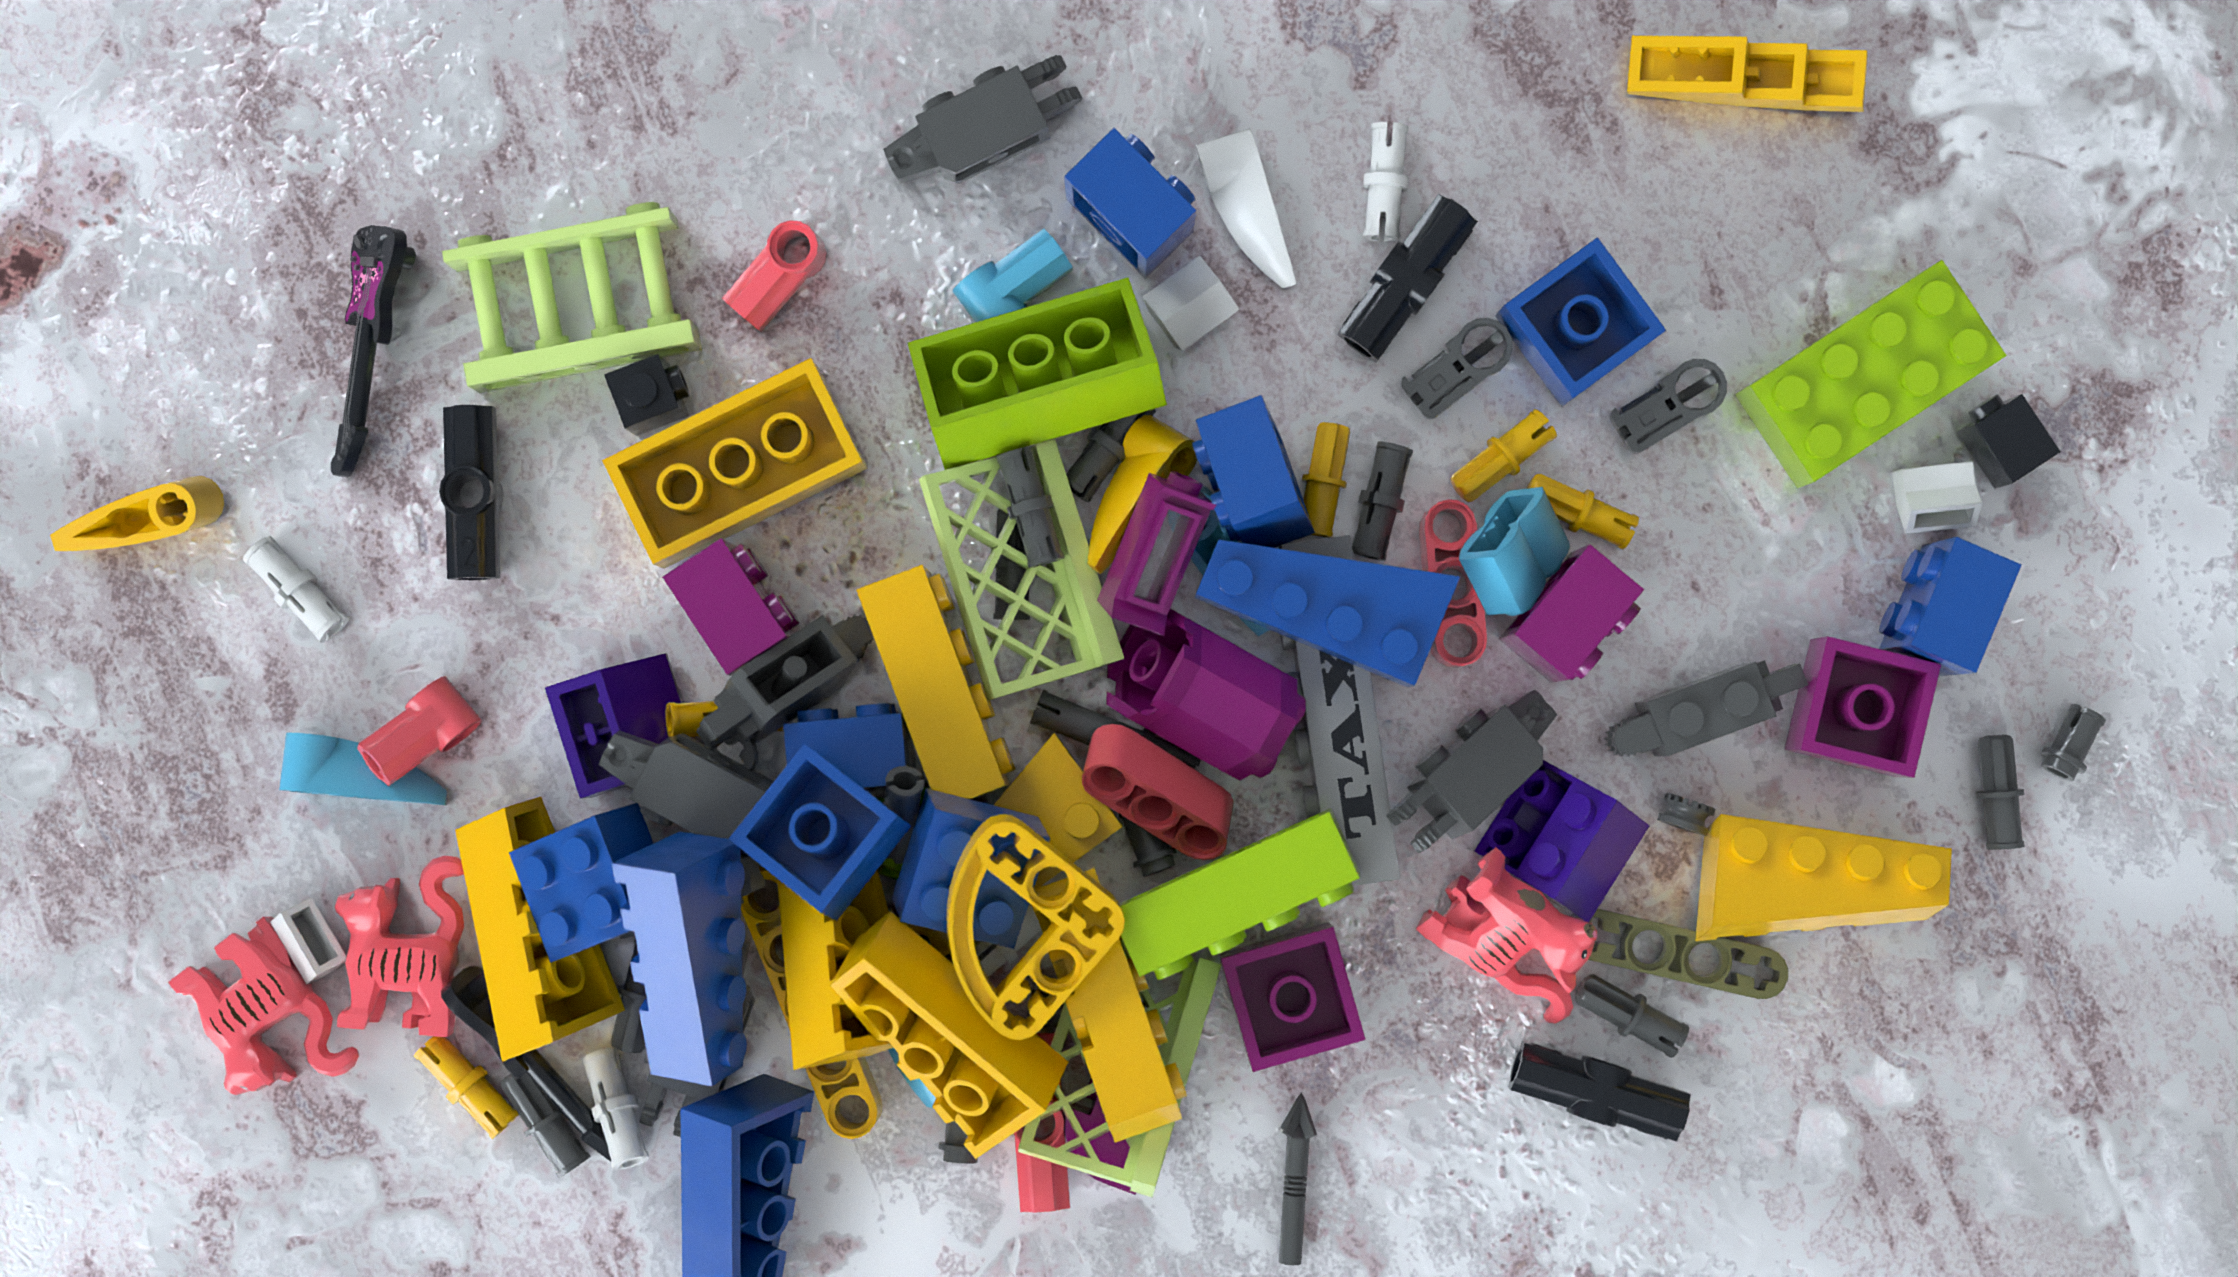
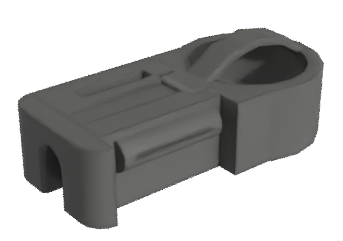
M1479 318L1467 323L1458 335L1445 344V347L1449 350L1448 353L1443 350L1411 375L1413 381L1409 382L1405 376L1402 378L1401 385L1403 390L1425 418H1436L1486 378L1501 371L1509 362L1513 351L1512 337L1508 329L1499 321L1490 318ZM1483 326L1497 330L1475 349L1463 356L1461 344H1464L1465 338L1471 330ZM1505 340L1506 349L1502 358L1496 364L1490 367H1482L1481 369L1472 366V364Z
M1706 359L1686 361L1674 372L1658 382L1661 387L1660 391L1657 387L1649 390L1620 408L1622 411L1621 415L1614 408L1609 416L1610 421L1628 450L1633 454L1641 453L1696 418L1716 410L1722 404L1727 394V380L1724 372L1715 363ZM1693 367H1702L1711 372L1676 394V383L1686 370ZM1718 383V394L1711 404L1702 408L1692 409L1684 406L1683 403Z

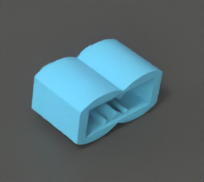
M1543 487L1510 490L1491 506L1485 516L1484 526L1473 533L1463 545L1459 554V560L1487 615L1507 614L1509 616H1516L1527 612L1535 605L1537 598L1544 589L1546 578L1554 575L1560 569L1561 563L1568 554L1570 543Z

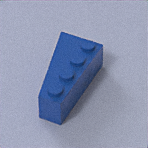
M1218 540L1194 598L1400 685L1412 687L1416 685L1460 576Z
M679 831L613 862L612 867L615 882L626 884L629 903H625L620 910L624 930L634 931L638 954L630 961L633 981L644 985L646 999L639 1008L650 1073L651 1075L713 1086L743 1067V1060L747 1050V1040L743 1034V1002L746 996V982L742 977V946L746 931L744 922L741 920V889L744 884L745 871L741 863L740 848L729 839Z
M762 1074L681 1108L682 1277L783 1276L787 1252L778 1248L779 1241L788 1221L793 1219L796 1198L788 1195L793 1164H801L803 1161L806 1140L798 1137L802 1112H811L814 1091L767 1074Z

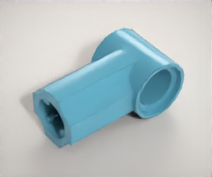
M1044 228L996 264L990 261L971 272L955 286L952 292L974 322L1026 308V304L1072 272L1073 266L1054 238Z

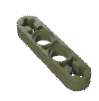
M1599 908L1592 917L1598 918V928L1607 932L1620 935V922L1627 923V927L1620 939V958L1612 957L1616 950V945L1595 941L1592 954L1588 959L1591 961L1756 999H1769L1777 996L1785 988L1788 981V967L1785 959L1778 952L1767 947L1725 937H1718L1716 940L1695 941L1696 931ZM1645 930L1655 931L1663 942V951L1660 957L1650 963L1640 962L1632 950L1635 937ZM1701 943L1711 944L1719 955V963L1716 969L1711 974L1705 976L1696 975L1689 966L1691 950ZM1731 949H1739L1734 960L1745 964L1758 965L1761 956H1765V966L1773 969L1772 979L1761 980L1759 988H1754V978L1731 971L1732 983H1725L1724 981L1732 967Z

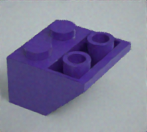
M667 653L600 669L544 687L580 799L593 798L627 787L625 783L599 765L602 754L616 732L620 730L657 744L669 738L665 721L666 705L672 702L676 704L683 703Z
M1543 760V765L1507 798L1474 852L1484 857L1495 847L1498 848L1505 856V869L1511 876L1541 891L1550 901L1580 919L1589 922L1650 825L1618 800Z

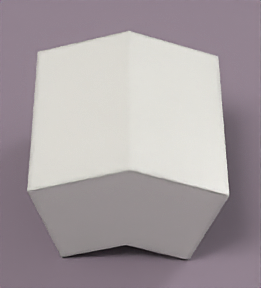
M1200 255L1142 297L1149 313L1163 329L1174 347L1181 351L1188 348L1240 310L1222 282Z
M1973 461L1906 468L1892 472L1896 509L1905 534L1977 526L1983 502L1976 487Z
M312 897L279 913L270 922L306 984L316 982L345 965L347 956ZM301 916H304L329 959L328 962L320 966L293 922Z

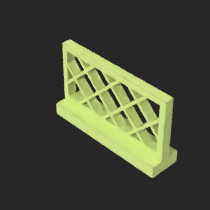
M1055 439L1032 446L1044 493L1052 497L1054 507L1050 508V513L1061 550L1065 557L1059 561L1047 564L1046 567L1039 564L1038 567L1029 568L1026 555L1006 544L1016 525V519L1010 520L1008 516L998 538L972 523L983 499L1007 514V507L1011 506L1009 500L989 489L997 471L1001 470L996 457L931 473L919 478L988 701L1079 673L1102 668L1124 659L1112 618L1097 601L1102 586L1098 573L1087 564L1089 545ZM985 474L981 483L971 478ZM956 482L975 494L964 517L946 508L940 485ZM951 525L958 528L955 535ZM966 534L992 549L981 573L962 561L959 548ZM1000 555L1026 569L1015 593L990 579ZM1035 575L1052 584L1056 599L1049 614L1024 599ZM969 580L975 583L973 589H971ZM984 589L1009 603L998 628L980 618L976 604ZM1018 609L1043 624L1032 648L1007 634ZM1060 613L1062 615L1063 622L1058 620ZM1052 630L1069 639L1076 662L1060 666L1041 654ZM986 635L992 638L990 645L988 643ZM1001 645L1027 659L1018 679L1003 684L1000 682L994 663ZM1036 665L1046 670L1031 675Z
M1120 940L1126 959L1131 958L1124 941ZM1199 958L1198 963L1194 961L1189 963L1190 966L1178 972L1182 974V978L1176 994L1155 1004L1148 990L1139 992L1147 1007L1145 1012L1156 1008L1168 1042L1161 1044V1047L1158 1048L1163 1064L1166 1066L1176 1062L1184 1087H1186L1222 965L1203 958ZM1064 1003L1051 1047L1066 1060L1080 1054L1088 1068L1082 1052L1081 1042L1076 1034L1066 1003ZM1172 1007L1169 1021L1166 1025L1160 1012ZM1069 1033L1075 1046L1062 1052ZM1091 1083L1066 1097L1058 1084L1054 1093L1058 1101L1049 1105L1043 1114L1025 1125L1018 1152L1130 1186V1191L1153 1198L1175 1122L1127 1138L1126 1141L1130 1149L1124 1169L1100 1162L1090 1141L1110 1131L1107 1122L1084 1133L1070 1107L1071 1104L1096 1092L1094 1084ZM1182 1098L1177 1100L1179 1108ZM1062 1109L1077 1138L1058 1148L1034 1141L1040 1120ZM1082 1146L1088 1158L1071 1153L1070 1151Z

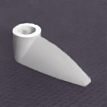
M1249 128L1196 145L1199 162L1209 193L1222 220L1239 247L1261 271L1280 287L1287 288L1297 285L1262 161L1251 129Z

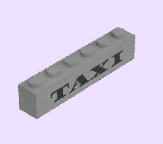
M1350 535L1282 544L1278 548L1354 560ZM1280 634L1283 650L1293 649L1296 672H1289L1287 674L1297 679V693L1306 699V711L1303 716L1304 728L1295 730L1299 763L1310 764L1312 785L1303 786L1306 816L1309 818L1329 808L1332 809L1360 870V878L1351 882L1353 886L1400 879L1393 824L1387 818L1390 804L1371 674L1365 669Z

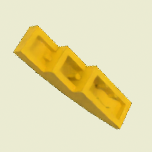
M1632 35L1627 92L1631 95L1742 107L1864 112L1868 52L1867 50H1809L1807 43H1749L1747 37Z

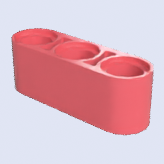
M1451 499L1438 502L1424 513L1419 522V543L1422 571L1441 573L1445 569H1455L1466 580V592L1459 600L1450 601L1430 649L1437 662L1446 667L1458 668L1472 664L1482 656L1486 649L1487 632L1485 610L1459 560V554L1463 545L1477 531V523L1474 513L1466 504L1459 500ZM1442 512L1451 513L1460 521L1461 535L1456 542H1444L1435 535L1433 520L1437 514ZM1452 625L1465 628L1471 636V648L1462 658L1449 654L1444 647V634Z
M1109 724L1103 725L1094 731L1091 736L1082 773V785L1087 793L1193 859L1210 860L1223 854L1227 846L1234 804L1233 798L1227 790L1128 727Z

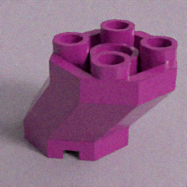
M1171 608L1167 615L1164 636L1130 624L1120 641L1124 659L1107 665V678L1115 681L1116 685L1115 695L1107 691L1106 704L1129 720L1147 728L1239 781L1250 775L1263 778L1270 774L1295 725L1303 718L1306 711V699L1297 693V679Z

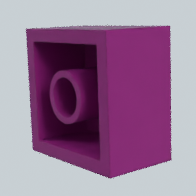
M720 538L662 578L726 675L732 676L742 666L794 634L795 632L792 628L800 624L782 595L777 596L775 592L769 594L761 583L763 579L768 577V573L750 548L746 549L742 543L736 546Z
M1589 544L1568 555L1561 564L1560 569L1545 583L1544 589L1537 598L1535 605L1527 612L1518 615L1500 636L1499 640L1550 683L1569 679L1572 681L1576 677L1582 679L1602 657L1604 652L1597 646L1605 636L1609 637L1613 632L1620 634L1637 616L1641 607L1635 601L1644 589Z
M1828 636L1810 639L1803 668L1808 685L1798 689L1784 750L1892 777L1915 778L1941 664Z
M1327 922L1218 954L1249 1064L1253 1072L1366 1040L1335 930L1330 923Z

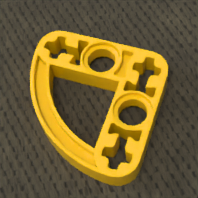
M999 814L989 817L984 821L967 843L955 868L947 902V933L954 967L965 993L976 1010L997 1032L1009 1039H1027L1040 1031L1116 943L1124 930L1125 918L1123 911L1113 894L1024 822L1012 815ZM1011 831L1016 835L1013 839L1015 846L1028 859H1030L1034 849L1040 851V853L1028 860L1020 877L1014 875L1021 867L1019 861L1005 851L999 853L997 857L992 855L994 847L990 838L995 833L1001 837L1008 836ZM1049 866L1058 867L1067 875V884L1063 891L1051 897L1043 896L1033 888V880L1037 872ZM987 869L1053 921L997 988L991 983L979 961L973 938L975 901ZM1080 886L1086 888L1079 893L1080 899L1092 911L1098 912L1104 906L1107 907L1105 914L1109 924L1104 929L1098 925H1093L1089 930L1085 929L1087 922L1083 913L1072 904ZM1069 905L1067 913L1063 914L1061 910ZM1055 949L1065 950L1074 958L1071 971L1058 979L1049 978L1040 970V962L1043 956ZM1031 975L1038 987L1050 995L1044 998L1037 989L1027 1002L1031 1015L1026 1019L1016 1015L1010 1021L1007 1020L1008 1013L1005 1003L1011 1000L1019 1004L1031 992L1029 982L1024 979Z

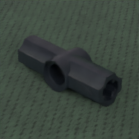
M1438 193L1404 242L1398 241L1369 282L1372 284L1371 288L1354 307L1337 335L1362 356L1377 363L1412 313L1416 315L1442 280L1445 275L1442 271L1451 258L1458 253L1473 232L1472 229L1478 221L1463 206L1453 199H1448Z
M481 405L443 407L445 476L441 480L439 494L441 502L445 506L447 579L467 581L500 579L499 509L502 506L504 494L502 485L498 481L496 408L494 406ZM477 478L483 486V497L474 507L465 508L460 498L461 489L466 482Z
M1521 1042L1510 1071L1508 1088L1512 1091L1567 1107V1112L1611 1127H1616L1618 1123L1666 1140L1670 1139L1677 1142L1685 1128L1690 1111L1691 1094L1631 1075V1070L1584 1055L1582 1059L1535 1043Z

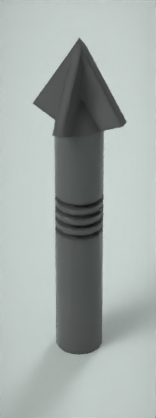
M1302 1092L1297 1097L1281 1125L1282 1133L1287 1136L1286 1175L1284 1176L1286 1181H1284L1285 1187H1283L1285 1192L1283 1193L1279 1263L1284 1265L1301 1264L1306 1194L1304 1193H1306L1305 1187L1307 1186V1177L1305 1176H1307L1309 1142L1311 1137L1317 1135Z

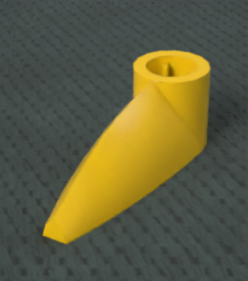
M1144 415L1137 419L1126 433L1122 445L1126 458L1121 462L1111 479L1094 520L1087 564L1100 575L1114 560L1148 474L1152 473L1168 479L1170 472L1175 471L1189 476L1197 461L1192 444L1194 440L1152 415Z
M205 476L183 478L145 489L104 505L50 534L55 551H82L127 546L174 536L217 521L224 508L223 493L212 479Z

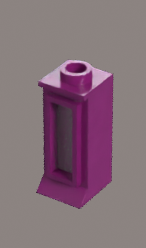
M1175 471L1170 472L1168 479L1152 473L1148 474L1097 599L1111 618L1164 636L1170 607L1209 513L1216 507L1201 492L1203 486L1201 482Z

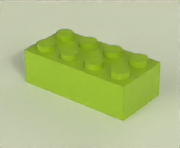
M1940 260L1734 395L1798 489L1814 483L2007 355L1944 261Z
M1129 277L907 342L930 427L945 470L1167 405L1158 361Z
M1329 808L1119 903L1125 918L1121 937L1139 977L1154 971L1157 980H1161L1190 966L1189 963L1194 961L1191 954L1208 947L1211 955L1215 956L1245 942L1244 938L1247 937L1245 930L1262 922L1266 932L1299 918L1298 914L1301 912L1298 906L1317 898L1320 906L1324 907L1354 893V887L1351 882L1360 878V870L1332 809Z

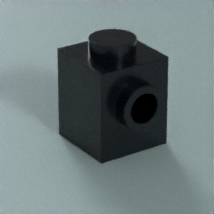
M659 354L604 374L624 428L636 436L689 416L683 400L690 397L684 375L678 364L670 367V364Z
M1998 394L1992 396L1970 410L1968 415L1973 422L1957 431L1994 489L2013 484L2061 452L2023 394L2002 401Z

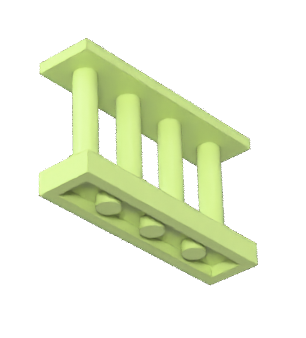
M657 202L639 203L625 209L626 215L496 241H492V236L489 235L470 236L458 240V248L442 251L444 263L457 272L469 270L484 349L478 353V361L463 363L467 386L479 393H485L633 364L656 354L663 358L702 350L698 327L690 319L682 320L680 314L674 313L659 235L660 232L679 229L677 217L668 207L660 208ZM637 237L652 318L647 319L648 327L626 331L624 325L618 324L603 244ZM581 248L596 329L591 330L592 338L570 342L568 336L562 335L547 255ZM525 259L540 339L534 342L536 349L514 353L512 347L506 346L491 266Z

